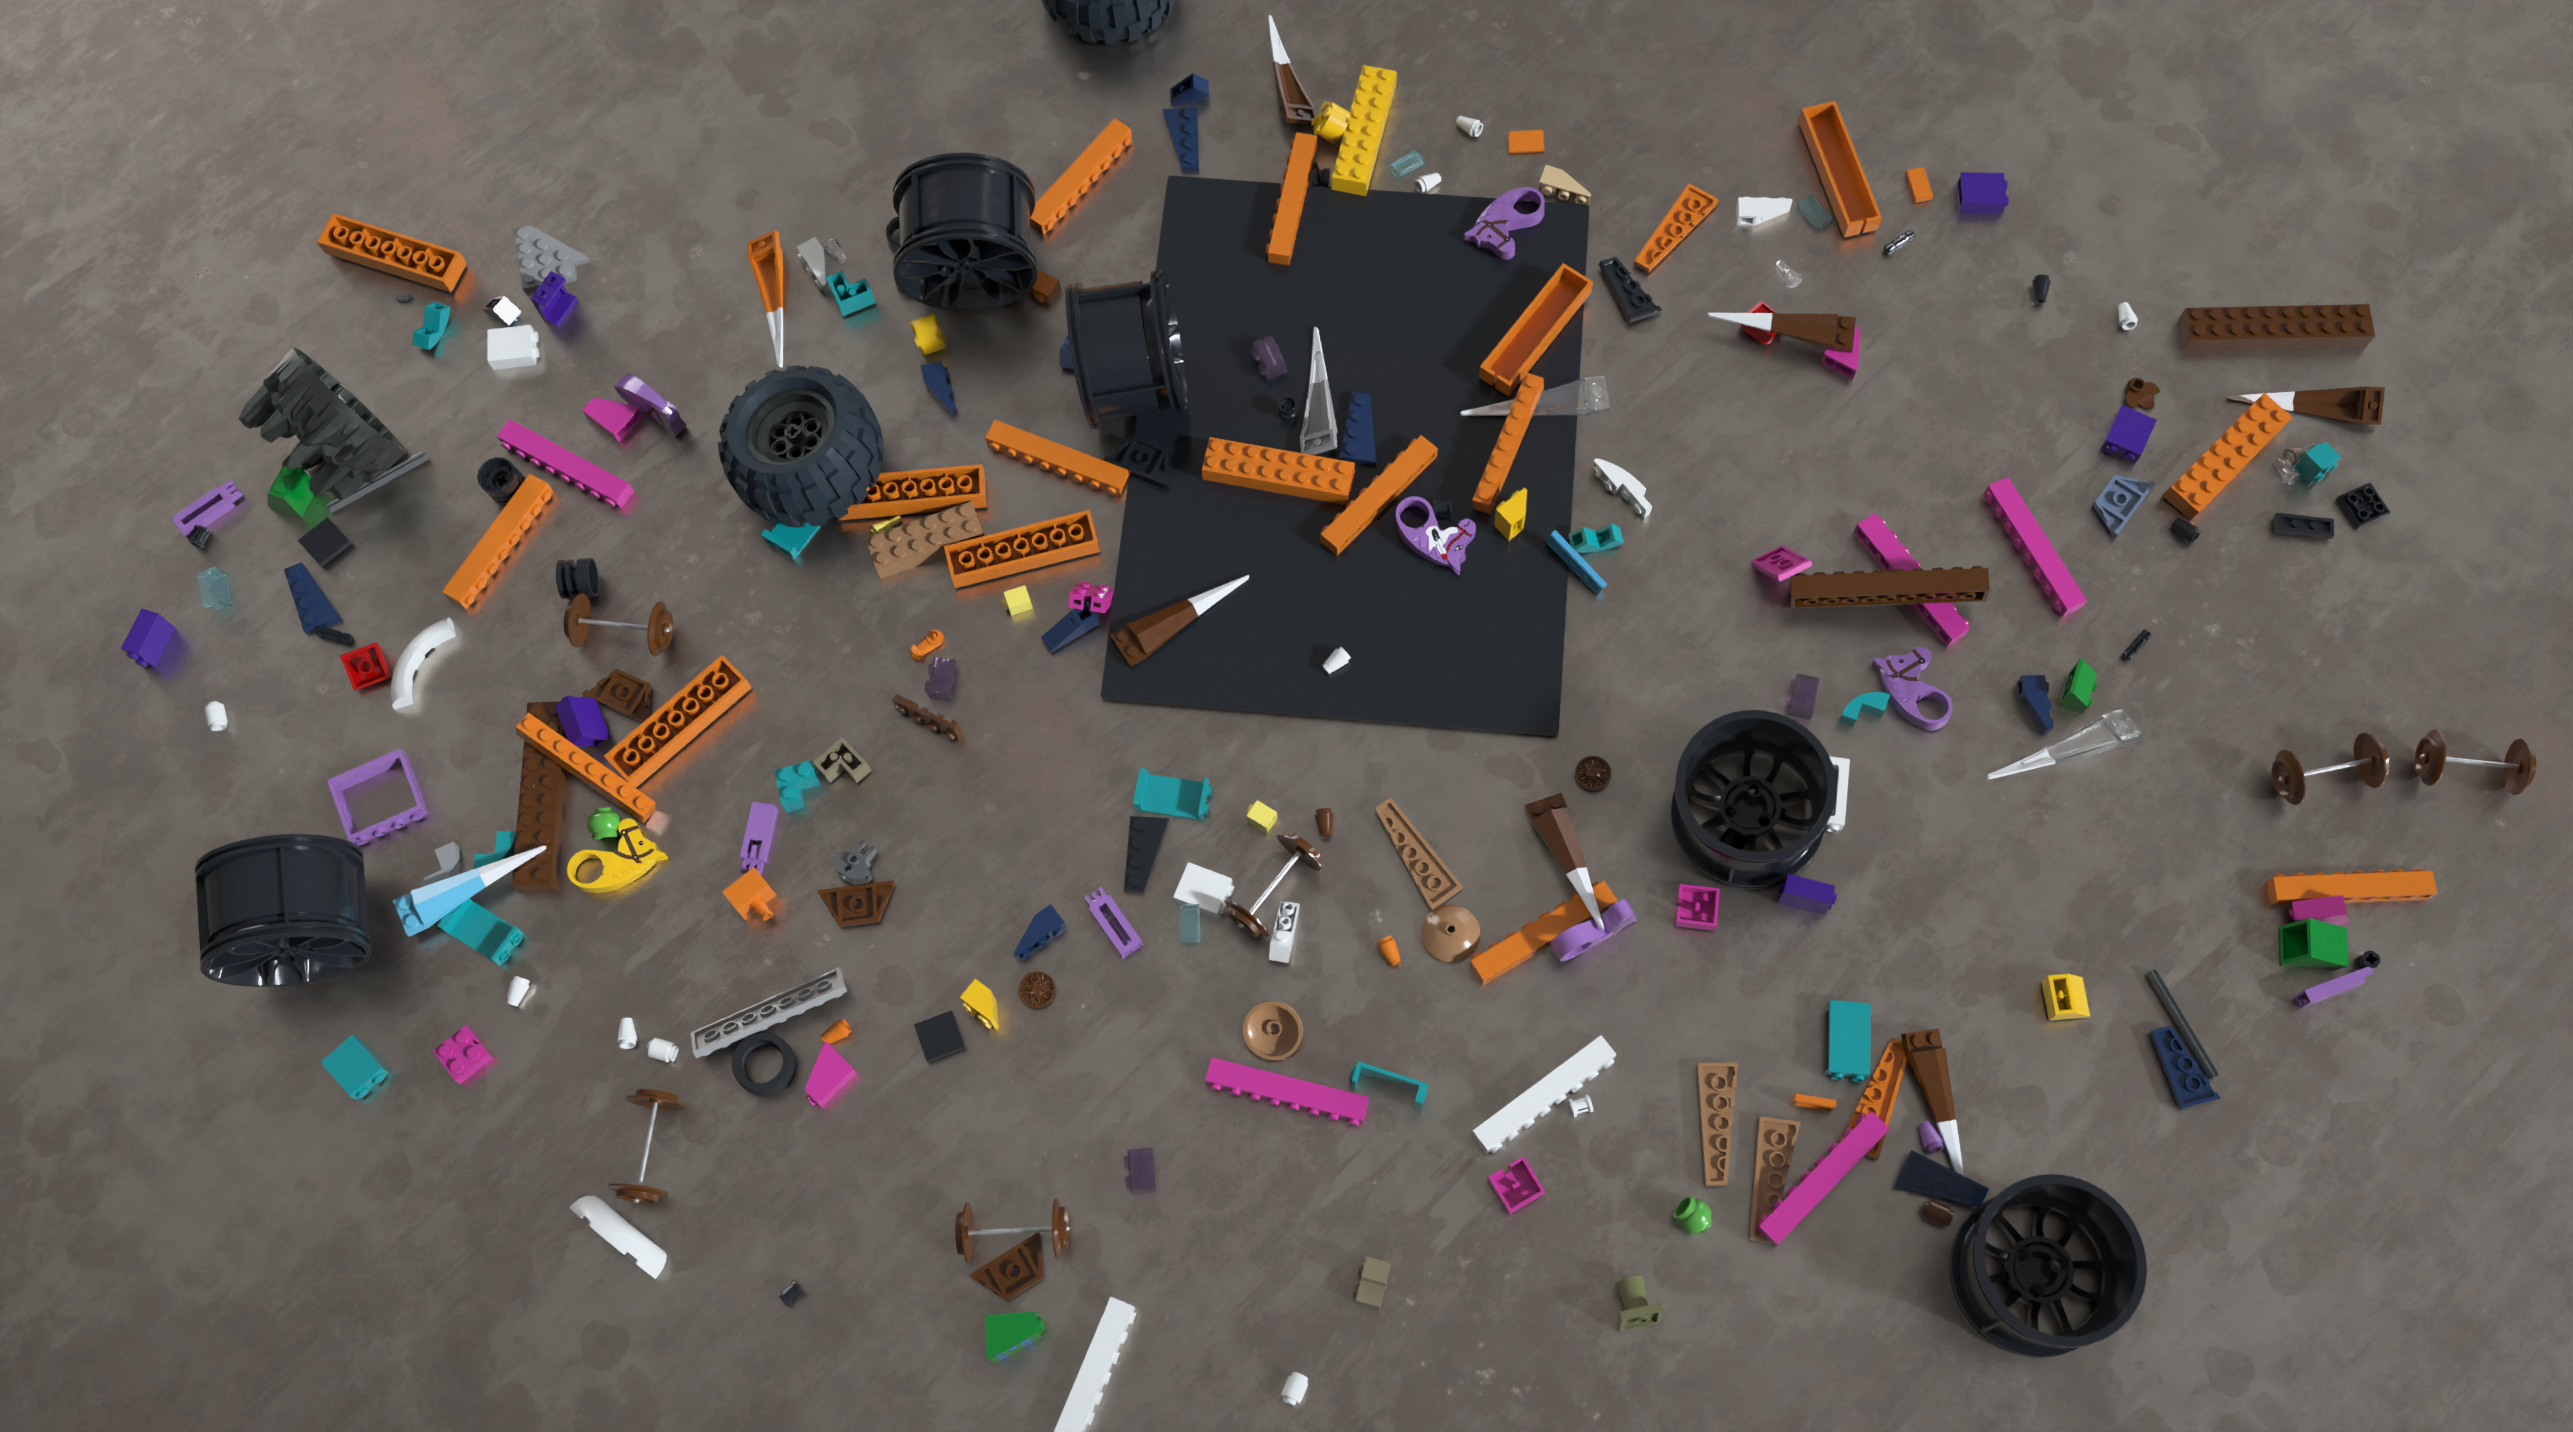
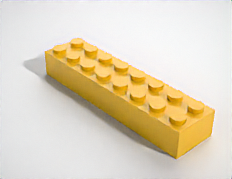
M1363 65L1350 110V119L1348 118V125L1344 131L1332 174V190L1366 196L1396 87L1397 71Z

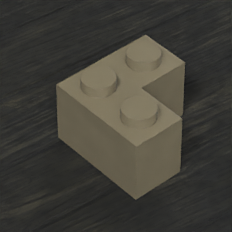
M843 737L813 762L819 773L829 783L843 771L856 783L871 772L867 762Z
M1367 1256L1365 1262L1361 1261L1358 1270V1276L1361 1277L1360 1285L1356 1284L1353 1292V1297H1356L1355 1303L1380 1310L1391 1263Z

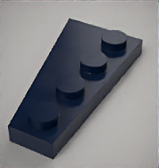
M1197 108L1163 109L1181 171H1199Z
M1352 392L1340 460L1376 465L1370 394Z
M302 562L284 569L303 631L306 634L316 631L319 626L327 627L342 621L340 615L336 612Z

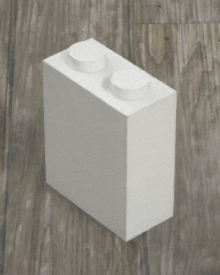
M531 325L487 330L488 363L492 369L498 370L537 365L536 358H539V351L536 347V342L539 341L537 331H534Z
M1188 862L1173 899L1176 904L1218 919L1220 914H1224L1227 907L1224 901L1228 896L1231 897L1235 886L1233 885L1232 878Z

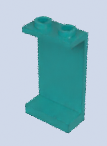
M778 522L771 532L765 529L761 536L765 543L795 560L820 526L812 527L807 523L805 527L796 528L787 527Z
M1140 768L1133 808L1136 811L1203 821L1204 814L1207 815L1209 803H1206L1207 796H1211L1212 785H1209V778H1204V782L1152 775L1148 774L1147 769Z
M470 898L445 915L437 925L446 933L499 966L509 958L511 950L520 943L524 934L517 927L505 922L473 902Z
M1830 1000L1826 1005V1013H1829V1059L1825 1076H1831V1079L1843 1080L1845 1077L1852 1078V1081L1862 1082L1870 1076L1871 1003Z
M1359 1061L1356 1067L1352 1066L1349 1082L1352 1083L1353 1090H1356L1360 1075L1417 1093L1413 1109L1422 1110L1428 1090L1427 1083Z

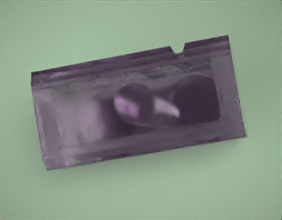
M1272 335L1252 343V358L1254 361L1258 360L1259 372L1261 375H1265L1267 380L1287 372V365Z
M935 657L933 663L929 664L928 674L930 675V680L925 683V692H927L930 699L952 701L958 671V663L955 659Z
M1798 673L1794 679L1790 680L1789 690L1792 693L1791 697H1787L1785 708H1789L1788 715L1811 719L1814 713L1819 678Z
M1152 1148L1127 1150L1128 1156H1124V1166L1129 1168V1176L1125 1177L1126 1189H1130L1131 1194L1156 1192Z

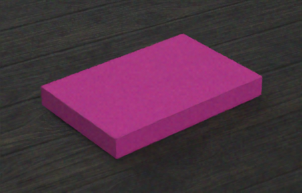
M1783 545L1751 561L1753 568L1778 582L1812 566L1811 560Z

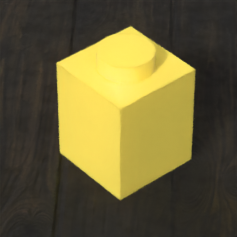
M1025 585L1004 592L1006 599L1002 601L1005 610H1010L1011 616L1033 609Z
M1258 800L1254 805L1251 804L1246 811L1247 822L1266 834L1277 819V812Z

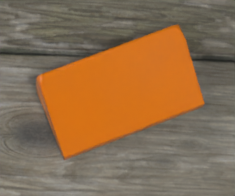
M1543 130L1509 131V153L1544 152Z

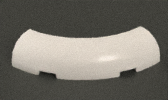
M449 617L423 630L402 652L391 680V702L394 710L413 704L412 678L415 670L419 668L425 659L424 655L431 648H436L441 643L456 637L453 622Z
M585 1196L570 1206V1209L581 1219H584L593 1230L624 1255L628 1252V1257L656 1279L666 1262L667 1255L665 1251L630 1225L598 1197Z

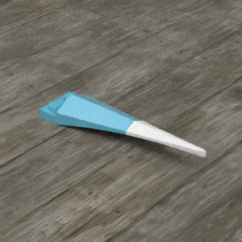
M541 846L412 890L411 893L393 900L406 934L410 937L429 928L470 897L546 850L547 847Z

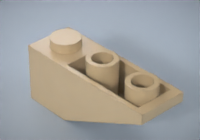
M1545 165L1539 181L1538 191L1547 196L1551 195L1561 200L1589 206L1591 198L1589 191L1564 170Z

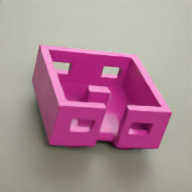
M1079 582L1069 593L1068 608L1083 610L1085 599L1091 601L1090 611L1106 613L1112 604L1114 589L1103 584L1093 586L1089 582ZM1076 600H1081V604L1075 603ZM1094 602L1101 603V607L1094 606Z
M1680 884L1677 893V903L1680 904V907L1678 906L1676 910L1675 926L1715 931L1718 919L1720 888Z
M466 1025L433 1050L452 1078L459 1084L493 1059L485 1046L480 1043L477 1045L474 1043L473 1040L476 1042L480 1040L472 1029Z
M1524 1156L1509 1164L1508 1168L1510 1171L1503 1174L1504 1170L1500 1169L1487 1179L1508 1215L1545 1193Z

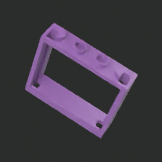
M401 749L327 780L347 838L355 845H363L372 838L384 836L390 830L402 828L406 823L420 820L424 815L429 814L409 758ZM402 765L417 806L357 832L342 791Z

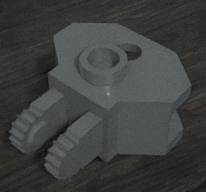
M862 840L855 849L851 848L850 851L836 853L832 860L839 878L853 886L869 884L872 880L869 870L871 866L870 861L876 854L877 847L871 846L863 855L862 853L867 847V842Z

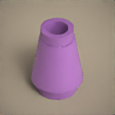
M1925 1121L1918 1125L1924 1149L1929 1154L1944 1148L1942 1144L1944 1141L1930 1121Z

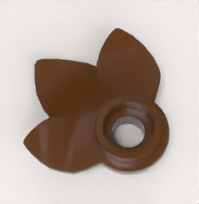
M2141 378L2129 380L2126 385L2128 393L2125 396L2127 405L2131 409H2135L2138 405L2144 409H2153V395L2160 392L2157 385L2152 382H2144Z

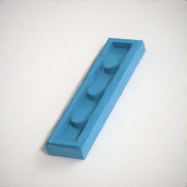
M1556 530L1549 535L1546 543L1598 595L1606 587L1607 583Z

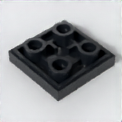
M2371 482L2336 498L2356 530L2391 514Z
M328 517L297 540L321 567L352 544Z
M952 1010L914 1024L927 1063L965 1049Z

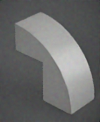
M454 842L435 849L442 870L425 877L426 886L459 874L462 856L460 847Z

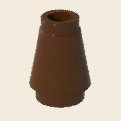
M1331 808L1317 809L1314 816L1320 837H1331L1334 813H1332Z

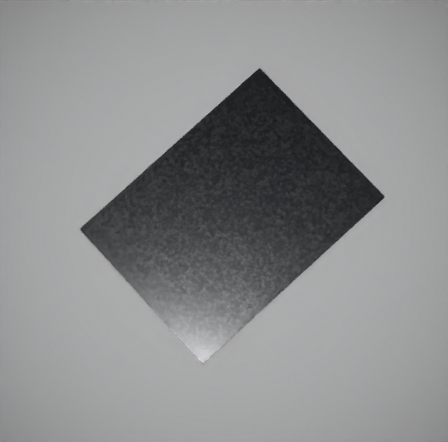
M1169 176L1167 178L1156 272L1159 274V270H1165L1173 296L1184 357L1189 410L1187 415H1183L1180 412L1179 416H1174L1171 408L1164 407L1163 411L1137 415L1134 436L1168 449L1169 487L1167 489L1129 473L1101 698L1105 700L1557 736L1560 720L1569 566L1546 543V539L1556 530L1570 545L1568 534L1571 533L1584 302L1528 371L1530 374L1544 378V389L1491 515L1473 509L1472 499L1507 416H1461L1460 413L1515 399L1523 379L1513 392L1507 396L1495 388V383L1491 386L1479 378L1480 366L1563 263L1586 277L1589 206L1545 202L1544 217L1537 225L1508 231L1509 237L1515 242V255L1509 260H1502L1491 249L1478 248L1475 242H1466L1464 240V234L1474 228L1479 216L1497 198L1368 189L1366 196L1332 190V187L1308 185L1290 265L1268 262V255L1265 254L1266 246L1271 242V239H1269L1270 229H1274L1275 225L1273 224L1274 213L1277 214L1278 209H1276L1277 199H1281L1282 195L1280 194L1281 183ZM1523 200L1518 202L1514 209L1521 214H1532L1540 206L1534 201ZM1314 327L1319 331L1338 431L1336 434L1337 448L1315 454L1314 456L1340 460L1352 392L1370 394L1376 465L1354 462L1355 474L1348 503L1352 500L1355 501L1359 497L1358 495L1361 490L1368 488L1372 480L1377 475L1380 476L1384 468L1389 463L1392 464L1396 460L1397 455L1401 451H1405L1413 439H1417L1422 435L1438 448L1437 457L1338 555L1321 543L1320 533L1326 525L1329 526L1333 522L1334 517L1338 513H1342L1346 509L1347 505L1203 480L1202 466L1209 437L1301 453L1300 436L1308 397ZM1285 396L1294 398L1297 404V415L1291 421H1285L1279 416L1278 403ZM1525 487L1527 489L1524 527L1519 534L1508 541L1494 526L1496 508L1501 502H1507L1515 491H1521ZM1412 496L1421 497L1428 501L1432 507V499L1439 501L1451 498L1452 515L1441 513L1435 516L1441 530L1457 527L1460 521L1464 519H1470L1475 523V537L1465 548L1466 559L1460 564V575H1457L1450 567L1441 566L1425 559L1414 552L1403 541L1395 524L1396 509L1402 500ZM1408 507L1402 511L1400 519L1406 526L1416 529L1421 526L1423 528V525L1428 521V515L1419 507ZM1249 575L1247 581L1196 617L1149 657L1131 667L1128 666L1110 639V634L1124 628L1126 624ZM1342 647L1351 657L1348 660L1349 663L1329 674L1322 665L1325 664L1335 649Z

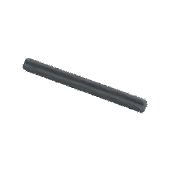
M421 451L386 470L373 483H365L348 498L342 501L335 498L328 502L326 506L333 513L428 461L429 457L425 451Z
M2158 969L2150 970L2147 973L2149 980L2209 1079L2218 1077L2220 1072Z

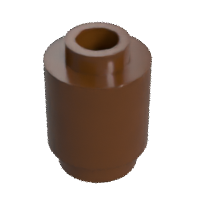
M1932 1199L1929 1202L1925 1201L1921 1209L1924 1219L1940 1226L1945 1225L1948 1227L1954 1216V1211L1950 1210V1207Z

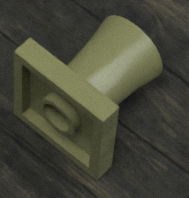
M1643 1276L1627 1277L1615 1284L1626 1309L1619 1313L1617 1323L1619 1332L1661 1322L1663 1314L1662 1304L1660 1302L1648 1305Z

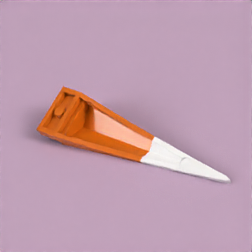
M773 230L747 242V254L766 312L777 364L782 368L783 249L780 248L779 232Z

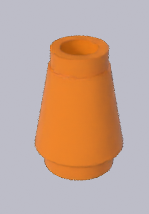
M1391 935L1376 942L1378 945L1377 949L1390 966L1401 962L1395 939H1392Z
M841 1019L835 1021L820 1035L823 1043L831 1044L848 1037L852 1030L847 1021Z

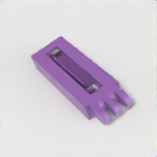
M228 481L222 486L218 485L171 518L180 531L189 539L196 533L198 525L206 527L234 508L233 502L239 499L242 493L234 486L233 481Z
M752 802L740 858L743 860L741 873H746L749 866V870L757 867L759 874H762L764 863H767L778 813V807L774 804ZM755 841H762L759 854L756 853L758 846L754 845Z
M1098 887L1097 890L1101 894L1100 896H1097L1092 891L1090 894L1094 900L1091 901L1088 895L1084 899L1090 906L1089 910L1120 956L1125 958L1141 947L1143 942L1111 896H1107L1103 889ZM1107 907L1115 916V918L1110 919L1109 922L1105 919V917H1108L1110 915V913L1106 909Z
M2366 967L2306 989L2295 997L2301 1008L2358 987L2365 982L2364 979L2373 973V969Z

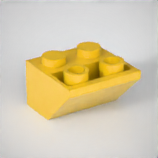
M1525 487L1521 491H1515L1507 502H1501L1496 508L1494 526L1508 541L1519 534L1524 527L1527 489Z
M2071 974L2048 975L2041 981L2049 1021L2090 1017L2082 977Z
M975 979L960 997L963 1002L962 1006L972 1017L977 1015V1018L981 1020L980 1023L986 1028L990 1029L992 1027L997 1030L999 1024L996 999L990 989Z

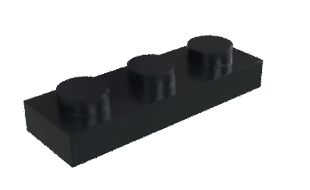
M2276 513L2274 515V533L2332 539L2334 537V519Z

